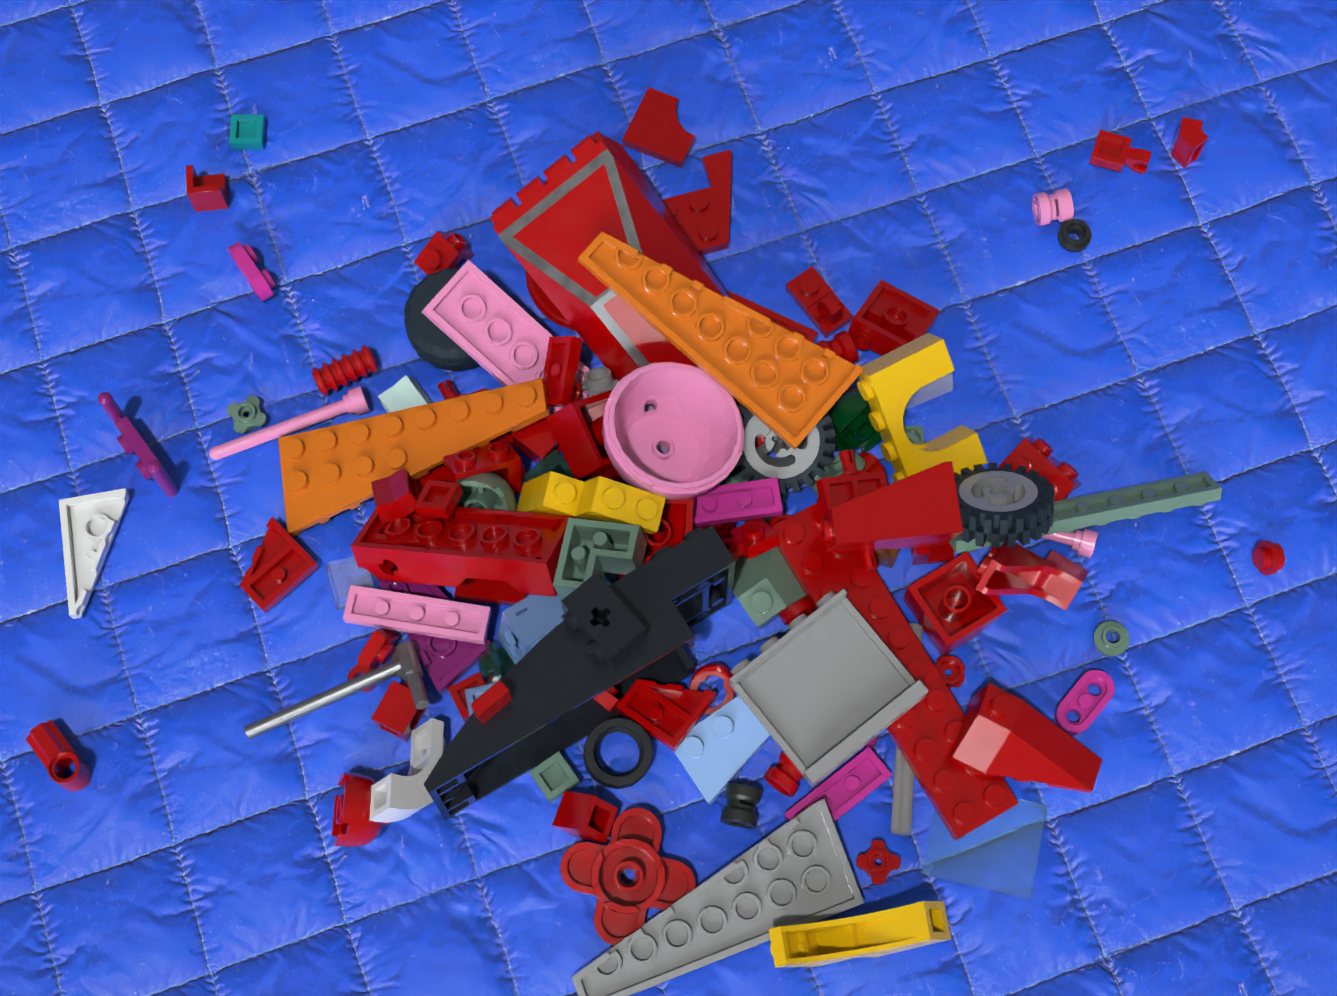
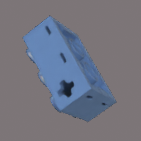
M604 574L603 580L610 586L611 582ZM531 594L502 612L497 639L515 665L541 639L563 621L561 616L564 612L559 595L557 594L556 597Z

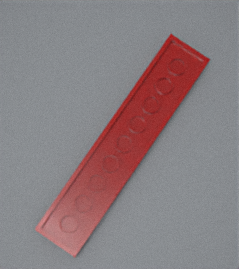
M819 501L771 526L779 537L780 545L777 548L815 611L818 609L816 603L827 593L833 591L837 594L842 589H845L847 592L846 598L914 680L916 682L920 680L929 690L925 698L886 729L953 840L956 841L1019 803L1002 776H982L950 760L965 718L964 713L876 570H863L860 550L827 551L826 541L821 540L819 523L823 519Z

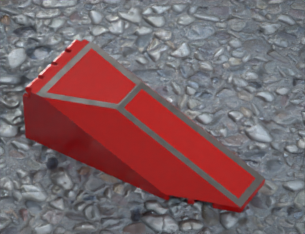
M598 131L592 136L589 134L570 149L576 158L574 162L564 154L543 171L549 181L547 184L537 176L516 192L517 197L522 202L520 205L510 197L492 212V216L489 217L494 223L493 229L602 364L611 370L612 376L616 380L620 381L635 369L652 363L674 362L697 368L698 366L578 262V257L601 232H604L639 250L638 253L660 264H666L673 268V271L692 281L696 280L704 284V287L723 297H729L624 147ZM733 397L735 403L738 405L740 402H738V401ZM759 434L755 437V444L763 454L768 455L774 451V448L770 452L767 450L764 435ZM775 434L774 441L776 443L781 438Z

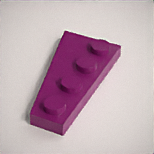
M396 565L393 567L391 572H394V570L397 567ZM377 578L383 590L450 600L436 585L386 581ZM406 632L410 641L414 643L416 652L440 695L493 648L492 643L487 638L485 645Z

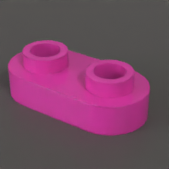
M238 241L228 247L227 250L260 301L263 302L273 296L271 288L276 285L266 269L259 271L255 265L259 260L250 245L242 246Z
M1091 670L1083 674L1056 708L1054 715L1056 725L1069 735H1079L1086 731L1114 695L1115 686L1112 678L1100 670ZM1096 686L1100 691V695H1091L1088 687ZM1067 713H1075L1078 716V722H1070L1067 719Z

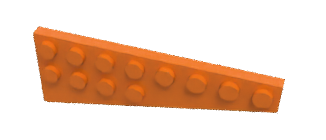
M542 378L278 438L287 532L292 537L299 536L301 531L318 523L322 525L330 521V517L340 512L362 506L361 502L374 497L372 481L389 477L402 468H405L413 479L416 480L430 473V469L442 464L444 456L455 454L460 450L484 447L490 444V440L511 430L513 432L518 431L549 416L545 382Z

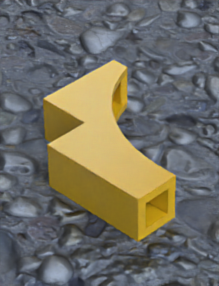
M550 471L523 483L516 511L567 515L578 519L639 525L642 532L653 534L658 532L666 497L602 476L583 482Z
M921 901L864 915L768 929L771 941L770 951L774 959L775 968L819 967L852 958L880 957L951 940L944 901Z

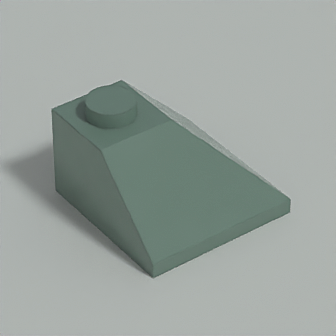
M777 547L752 559L740 557L735 562L733 594L759 630L776 620L789 606L807 597Z

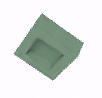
M559 751L529 771L530 776L550 804L563 796L564 791H570L580 784V780Z

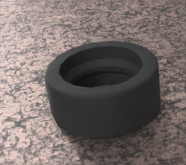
M620 717L606 719L592 729L585 741L583 752L585 768L592 779L604 787L613 789L631 787L643 778L651 765L653 755L651 739L644 728L631 719ZM610 733H626L638 745V762L628 773L620 775L611 774L604 770L597 760V746L601 739Z

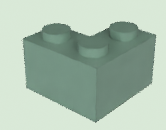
M568 517L553 586L561 601L596 572L603 579L605 572L627 575L643 564L647 545L640 526Z

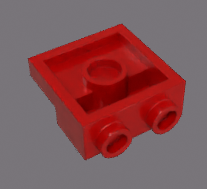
M880 280L853 317L848 334L856 348L860 350L870 349L883 356L927 334L937 320L940 310Z

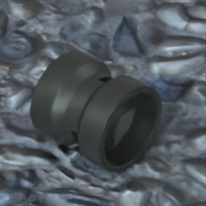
M727 784L725 790L727 805L722 809L720 822L733 827L754 829L757 821L755 806L760 803L762 791L748 785Z

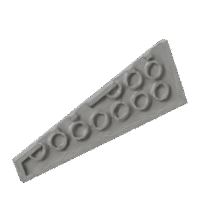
M825 799L814 802L574 973L571 977L578 996H630L770 940L768 929L779 926L814 923L863 904V898Z

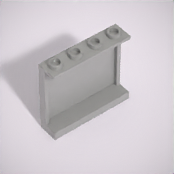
M842 589L837 594L833 591L827 593L816 603L818 609L808 617L805 613L798 616L787 626L790 631L781 639L773 636L759 648L762 654L751 662L748 658L744 659L730 671L733 675L729 679L731 688L812 788L919 703L929 692L920 680L917 682L850 603L846 598L847 592L845 589Z

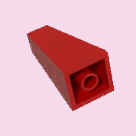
M952 461L943 462L832 507L822 516L823 519L819 523L820 537L822 541H826L827 551L941 547L963 533Z

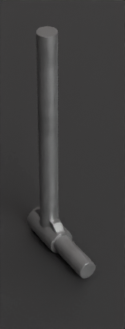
M406 641L398 644L391 657L392 662L244 726L248 739L262 735L396 675L408 682L415 708L424 709L428 707L430 703L423 684V671L414 643Z

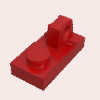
M813 266L786 283L785 290L825 339L852 321L853 315Z
M574 336L549 337L543 373L549 407H565L572 402L580 400L583 385L574 379L580 361L581 338Z

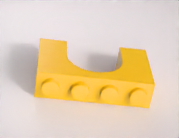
M927 333L861 366L864 370L858 376L860 381L857 382V387L864 400L868 401L872 412L869 413L870 422L874 429L880 432L882 437L881 451L886 460L891 462L895 472L892 474L893 482L943 462L952 461L953 471L961 474V469L966 467L973 471L974 465L988 463L978 433L964 425H960L925 443H912L905 433L903 415L911 396L921 387L955 371L943 338Z

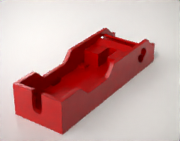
M455 507L450 519L421 516L414 511L402 519L381 524L377 509L375 508L351 544V549L358 568H365L380 580L458 587L466 578L506 581L522 594L556 597L557 592L553 582L568 517L573 518V516ZM396 565L397 567L394 570V572H391L393 567Z

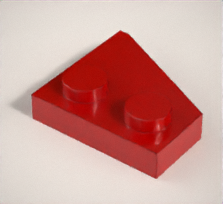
M273 517L268 521L266 526L268 530L261 546H257L252 557V565L246 570L240 583L243 591L265 614L319 567L310 555Z
M637 679L618 703L616 710L627 719H631L641 725L648 734L675 752L715 700L716 693L712 690L705 689L704 692L683 689L681 685H659L655 681Z

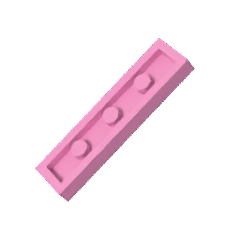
M350 585L343 620L345 623L485 645L492 610L488 606Z

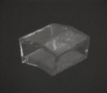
M354 556L328 562L326 573L336 610L345 609L350 585L376 589L372 573L365 568H358Z

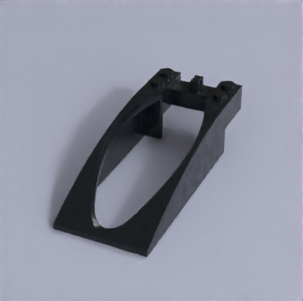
M712 525L704 530L701 527L693 529L683 537V542L672 548L670 546L660 548L652 554V560L609 586L644 625L647 636L646 640L613 667L605 659L598 662L587 649L585 644L589 641L580 631L574 634L562 621L501 679V682L510 691L512 700L484 724L472 713L446 748L424 783L426 790L445 821L534 769L558 751L561 753L585 739L592 729L602 721L622 717L623 715L617 712V710L611 713L593 699L611 687L616 688L618 693L614 697L621 701L637 679L655 681L659 685H676L694 674V664L682 647L684 644L688 649L695 646V636L690 628L732 604L735 560ZM599 618L594 619L595 626L598 624L604 627L608 626L607 619L601 621Z

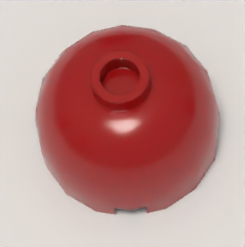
M341 773L338 785L345 787L343 794L335 796L332 836L337 838L334 840L333 846L358 847L366 845L379 836L383 824H390V822L384 823L369 820L371 786L377 783L371 777L356 773Z

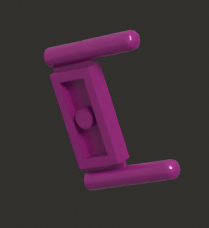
M108 392L100 393L98 395L99 404L121 433L116 438L128 455L135 452L139 457L140 461L135 463L144 478L148 481L153 477L166 496H176L178 494V487L122 412L111 394Z

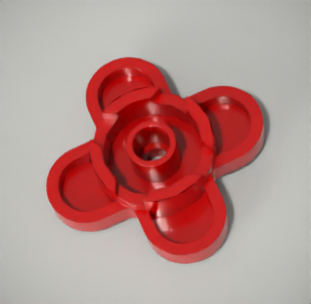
M643 808L625 810L616 818L608 845L590 842L574 844L564 853L560 863L561 876L568 887L574 891L597 897L594 926L598 935L611 945L617 944L642 926L648 908L653 907L664 910L696 887L695 877L687 865L677 860L659 856L658 852L662 836L661 825L653 813ZM625 869H630L635 874V879L630 884L623 883L620 878L621 872Z

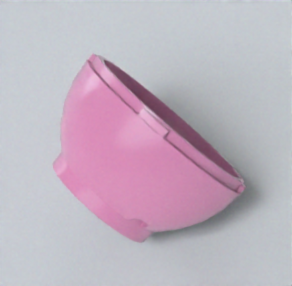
M661 362L637 368L616 384L605 406L602 432L605 450L613 467L622 479L632 487L666 497V500L688 499L708 492L730 474L742 454L744 427L741 413L733 397L699 367L696 368L691 365L674 362ZM652 404L655 409L645 412L644 406ZM656 446L664 447L668 453H660Z

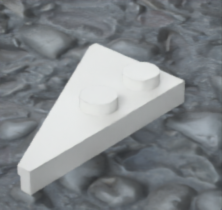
M126 488L59 500L69 616L72 619L82 618L130 498Z

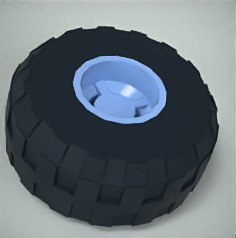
M460 268L441 269L424 277L410 292L404 308L405 329L412 347L425 362L441 370L462 371L480 366L422 313V310Z

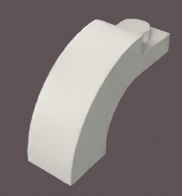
M431 718L411 731L410 768L408 775L401 776L390 773L371 786L370 821L384 823L400 821L434 802L424 783L443 754L445 747L443 721Z

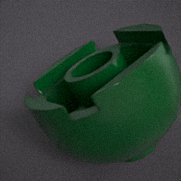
M858 387L846 390L828 411L835 428V448L839 452L851 449L857 451L861 448V451L866 453L882 441L880 432H877L870 422L869 413L872 412L868 401L864 400Z

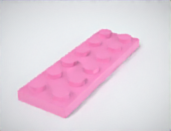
M468 259L422 310V313L503 386L540 378L543 379L549 337L553 336ZM581 361L578 363L574 379L579 383L584 381L585 373L590 370ZM581 389L580 400L588 398V391ZM549 407L550 415L563 407Z

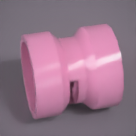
M1058 189L1053 194H1046L1045 192L1033 194L1032 211L1037 226L1049 225L1053 220L1066 222L1073 219V200L1069 189Z

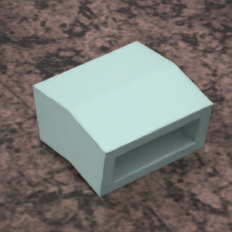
M407 375L378 396L381 405L387 413L432 403L416 380Z

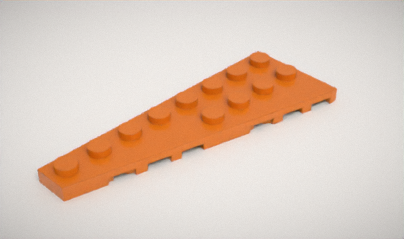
M601 232L578 257V262L793 450L864 370L860 365H854L835 355V352L827 348L823 349L804 339V336L794 331L793 333L771 322L770 318L727 296L723 297L704 287V284L696 280L692 281L673 271V268L666 264H660L638 253L639 250L604 232Z

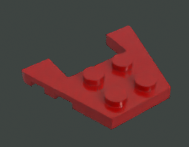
M731 150L702 157V165L710 187L661 200L700 256L729 248Z

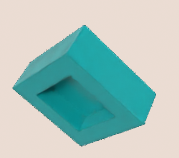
M231 114L229 136L231 149L264 150L265 116L257 114Z

